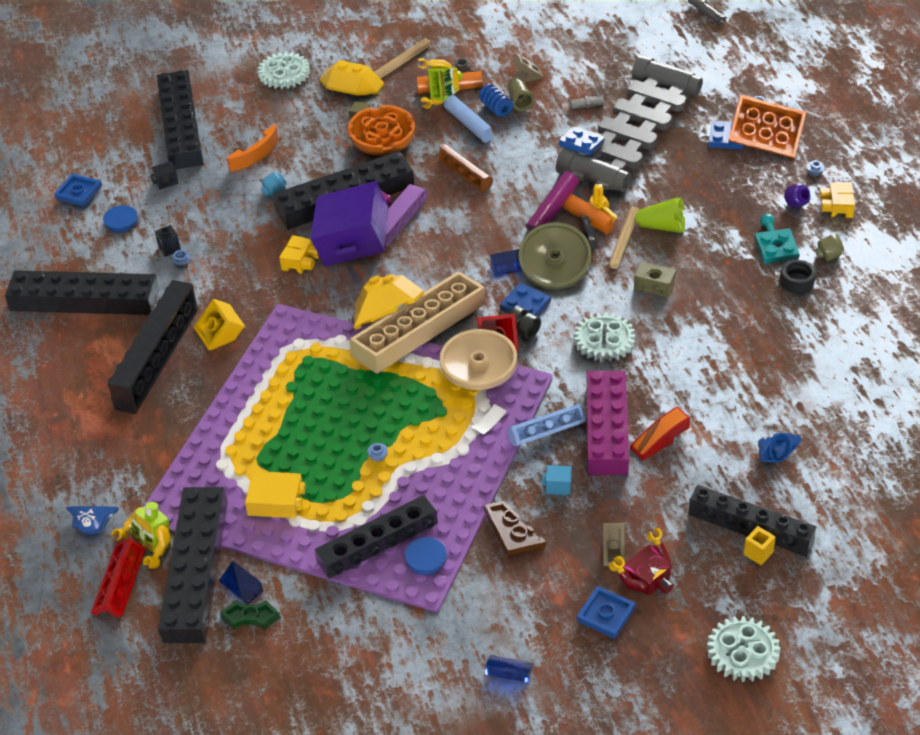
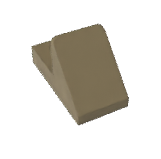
M518 53L513 57L516 63L515 67L518 69L516 77L523 82L543 78L539 67Z
M603 523V566H609L610 562H615L614 558L616 556H621L625 561L624 523Z

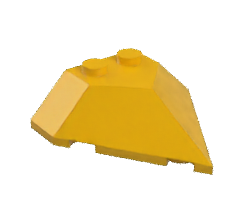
M390 274L385 277L374 276L370 278L369 282L363 286L355 303L354 329L357 330L363 324L372 323L397 311L400 305H410L424 295V291L403 275L394 276V274Z

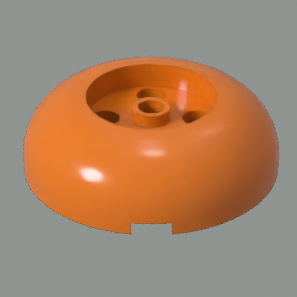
M380 105V108L371 109L369 107L355 114L349 122L348 132L352 143L360 151L373 156H386L391 153L400 152L410 144L415 134V123L412 115L406 110L396 106Z

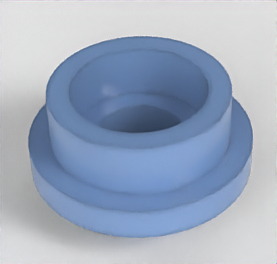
M812 161L807 164V170L811 176H820L825 168L824 164L819 161Z
M178 250L173 254L172 261L177 266H184L190 262V255L185 250Z
M374 443L368 448V456L375 462L383 461L388 454L387 447L382 443Z

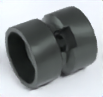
M520 306L514 307L509 312V314H515L516 328L520 335L531 339L537 334L541 326V319L529 313Z

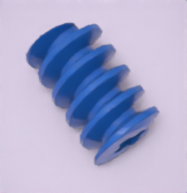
M487 84L481 89L479 94L480 101L495 113L496 116L505 117L511 113L514 107L513 102L502 94L493 84Z

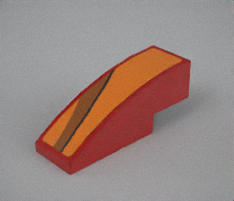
M678 406L673 408L650 425L630 445V449L642 461L674 443V437L690 428V417Z

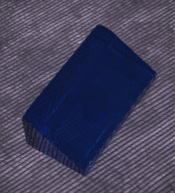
M519 249L490 255V265L495 276L522 271L519 264Z
M235 561L230 563L219 579L222 585L247 605L263 593L262 583Z
M490 655L485 665V675L529 683L534 663Z

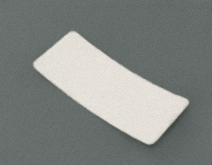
M494 404L486 415L473 425L472 428L485 434L502 418L506 410Z

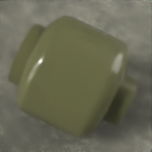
M829 235L820 239L817 243L818 248L815 249L819 258L823 257L825 261H831L842 255L844 245L839 237Z

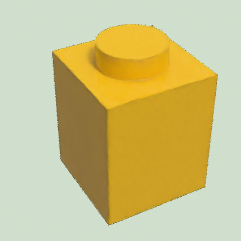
M757 526L745 539L744 555L762 565L774 552L775 536Z

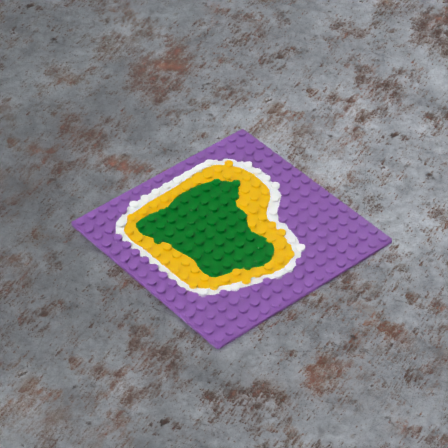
M282 304L276 305L146 504L148 502H156L158 510L169 520L170 532L175 533L183 487H224L228 505L221 543L222 548L438 612L486 516L484 505L493 502L520 445L513 446L508 437V428L534 418L550 386L553 375L517 365L513 375L499 386L485 390L465 389L453 384L444 376L440 366V353L443 346L430 342L424 343L376 374L351 357L350 338L365 330L368 326L361 325V328L355 330L354 323ZM494 404L506 410L502 418L485 434L472 428L473 425L486 415ZM374 443L384 444L388 449L386 458L380 462L373 461L368 456L370 445ZM253 471L301 474L302 482H305L306 489L305 494H301L302 508L298 510L296 519L247 515L245 501ZM422 495H425L437 510L438 524L434 525V527L381 552L375 557L363 561L357 566L343 571L340 575L328 579L316 561L315 548ZM431 537L442 542L446 547L447 553L445 566L442 569H438L436 573L429 575L413 572L406 565L405 550L412 541L418 538Z

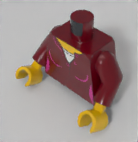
M655 528L656 538L653 537L651 531L646 536L648 541L654 542V545L649 544L626 563L621 556H616L614 558L615 562L609 563L610 570L618 571L617 575L629 590L643 592L646 595H651L658 589L668 594L674 587V584L669 581L672 568L669 555L663 542L659 540L662 537V531L659 528Z

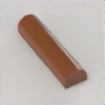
M448 145L439 147V161L482 193L490 189L493 184L491 176Z

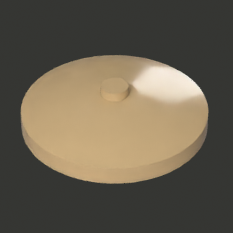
M485 329L468 330L453 336L445 343L440 353V366L444 376L453 384L470 390H485L503 384L513 375L517 367V351L514 344L506 336L498 332Z

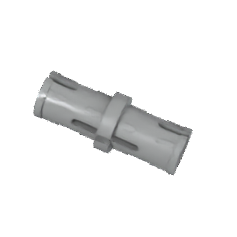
M602 95L573 99L569 101L570 109H590L593 106L604 105V98Z

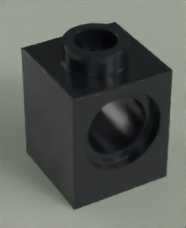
M171 161L151 167L153 173L150 175L152 183L156 184L159 190L179 184L176 170Z
M171 225L154 231L158 248L164 257L181 250L178 235Z

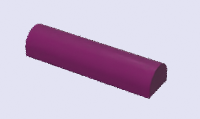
M564 171L527 222L526 228L531 231L540 225L551 223L579 184V179L576 175L569 171Z

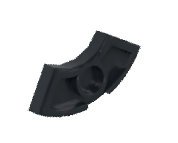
M587 215L579 216L582 233L587 238L591 250L597 249L594 229L592 225L588 224L591 223L590 218Z

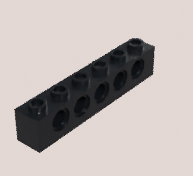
M700 485L696 486L689 499L688 515L749 536L759 526L775 536L774 546L805 557L808 556L814 543L817 526Z
M422 495L315 548L316 561L328 579L340 575L343 571L357 566L363 561L375 557L381 552L434 527V525L438 524L437 510L426 496Z

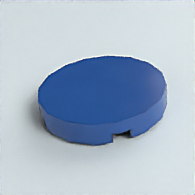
M125 205L109 209L103 217L105 227L115 233L131 230L130 227L133 225L135 227L139 220L137 211L133 207Z
M431 537L418 538L412 541L405 550L406 565L416 574H434L438 569H442L445 566L447 560L446 547L442 542Z

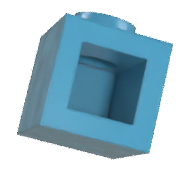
M547 465V472L542 474V486H546V494L570 495L572 466Z

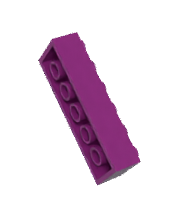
M587 371L588 475H629L626 371Z

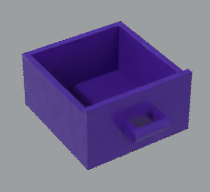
M376 181L317 196L310 239L325 267L385 252L384 240L388 205Z

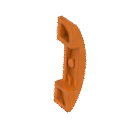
M274 124L265 130L263 138L244 152L238 149L228 156V170L234 172L247 168L267 156L279 139L277 125Z

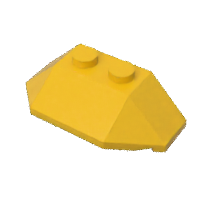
M341 60L330 66L319 79L326 89L352 95L379 94L384 86V82L369 66Z

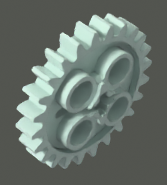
M279 52L277 56L272 54V58L267 56V60H262L263 63H259L260 67H258L260 81L264 85L268 84L269 88L274 86V89L277 87L283 89L285 86L289 89L291 85L295 87L296 83L301 85V81H306L305 78H308V74H310L307 59H304V56L299 57V54L294 55L293 52L290 54L285 52L283 55Z
M605 312L604 316H601L597 313V317L590 315V319L584 317L583 322H578V327H575L574 345H577V351L581 350V355L587 354V359L594 357V361L601 358L602 362L605 359L612 362V358L619 360V355L626 357V352L630 353L631 348H634L635 330L632 329V324H628L627 319L621 321L622 316L615 318V314L608 316ZM606 326V347L602 348L603 327Z
M742 616L741 621H738L736 617H733V622L725 619L724 625L718 623L717 629L713 628L711 635L708 636V658L712 659V666L717 665V672L725 671L724 677L732 674L734 681L739 676L742 682L745 681L746 677H749L754 682V676L762 679L763 673L770 675V670L775 669L780 654V647H778L779 639H775V632L769 633V626L762 628V621L755 624L754 618H751L749 622L746 621L745 616Z

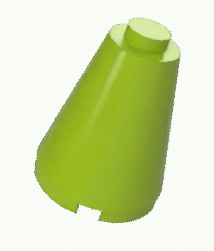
M674 198L639 209L638 213L635 214L636 224H639L642 228L683 233L685 231L682 198Z

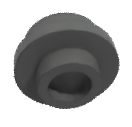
M459 58L455 61L454 67L463 73L470 69V63L465 58Z

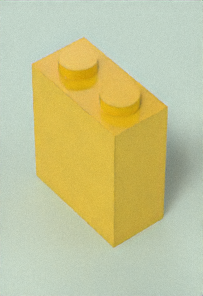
M253 471L245 501L247 515L296 519L298 510L302 508L301 494L304 495L306 484L302 482L301 474Z

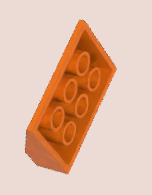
M740 94L728 141L794 159L806 112Z

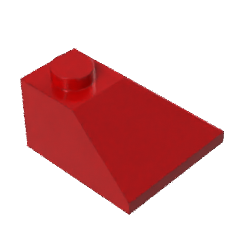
M515 314L476 318L477 329L491 330L506 336L514 344L516 351H519Z

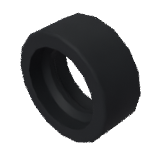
M797 259L790 260L782 266L780 283L784 289L793 293H805L814 287L816 270L811 263ZM791 273H801L808 278L797 280L788 275Z

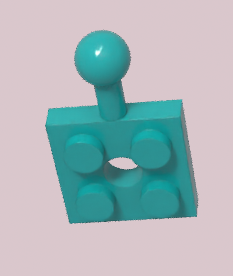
M771 214L762 215L760 223L767 229V232L755 233L754 239L763 263L799 259L800 252L790 228L775 230L773 227L774 217Z

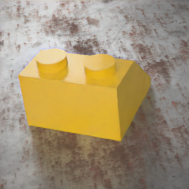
M212 299L193 326L208 350H213L235 341L245 327L230 304L216 299Z

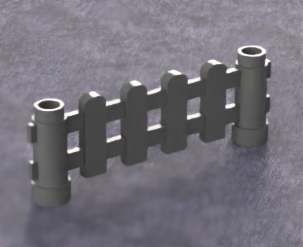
M639 55L632 69V79L634 81L627 91V95L632 98L630 100L620 98L613 106V114L617 115V117L612 119L605 116L598 125L597 132L601 133V136L604 137V143L590 156L563 148L556 161V172L563 174L564 171H569L581 181L601 184L606 190L624 192L630 181V172L624 171L626 167L635 169L641 165L642 154L638 152L640 148L652 149L656 145L657 135L654 133V130L656 128L666 130L670 127L671 115L668 112L670 110L678 112L684 109L686 98L682 94L698 96L703 85V78L696 76V73L655 61L654 58L645 55ZM649 102L657 106L653 109L643 104ZM633 120L642 123V125L636 127L628 123ZM619 139L628 143L623 147L613 142ZM600 158H603V159H606V160H608V161H611L612 163L610 164V163L601 161Z

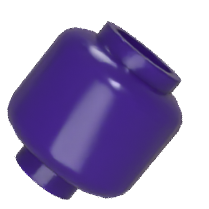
M804 184L791 185L786 188L784 193L787 205L793 208L807 205L811 197L809 188Z

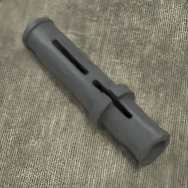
M688 0V3L696 7L697 11L703 12L718 23V25H723L721 20L724 23L726 22V17L710 7L705 0Z

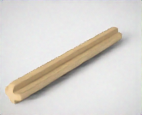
M427 38L423 39L374 71V73L382 79L430 47V40Z
M631 207L609 261L610 269L616 270L620 265L636 223L635 214L638 213V207Z

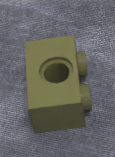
M640 262L634 275V289L669 297L675 285L676 269Z

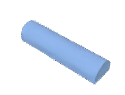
M452 94L445 100L444 108L485 143L493 140L491 127Z
M579 403L508 428V437L513 446H518L587 421Z

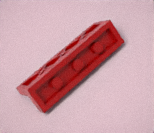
M129 537L120 542L113 549L91 610V614L94 616L104 611H107L116 618L123 616L146 549Z

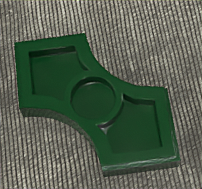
M237 600L220 612L221 618L233 629L243 625H256L265 630L281 618L280 613L268 601L256 605H246Z

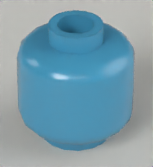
M272 172L262 180L263 187L261 190L265 196L270 195L273 198V193L286 189L287 182L280 173Z

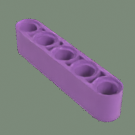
M412 184L408 185L388 209L384 246H388L425 202L427 198L426 189Z

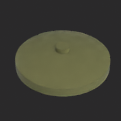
M546 223L531 230L522 240L519 248L520 268L525 277L536 286L549 290L565 289L578 283L587 274L591 264V247L585 235L577 228L565 223Z

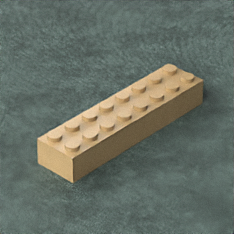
M456 272L424 292V295L410 305H403L397 311L387 315L350 338L351 357L378 374L485 305V287L463 273Z

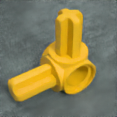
M595 184L593 196H591L590 201L587 203L612 217L614 223L617 215L609 209V202L603 196V186Z

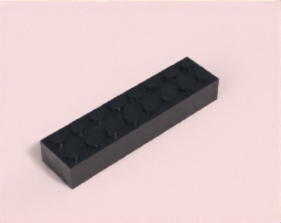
M189 70L158 74L157 82L168 161H171L175 169L204 165Z
M398 151L273 193L274 208L287 230L313 221L317 196L374 181L377 182L380 190L387 195H391L405 190L410 184L414 185L413 169Z
M14 270L5 293V298L9 311L149 315L154 310L159 286L156 274Z
M172 280L169 286L165 288L161 299L157 301L154 310L150 312L148 320L142 325L138 336L134 338L133 344L125 352L123 360L117 365L115 373L109 378L107 384L115 410L131 414L138 412L198 311L193 284Z
M183 487L158 626L163 643H206L228 505L224 487Z

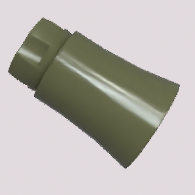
M518 77L511 78L507 86L514 109L518 111L530 109L534 104L533 94Z

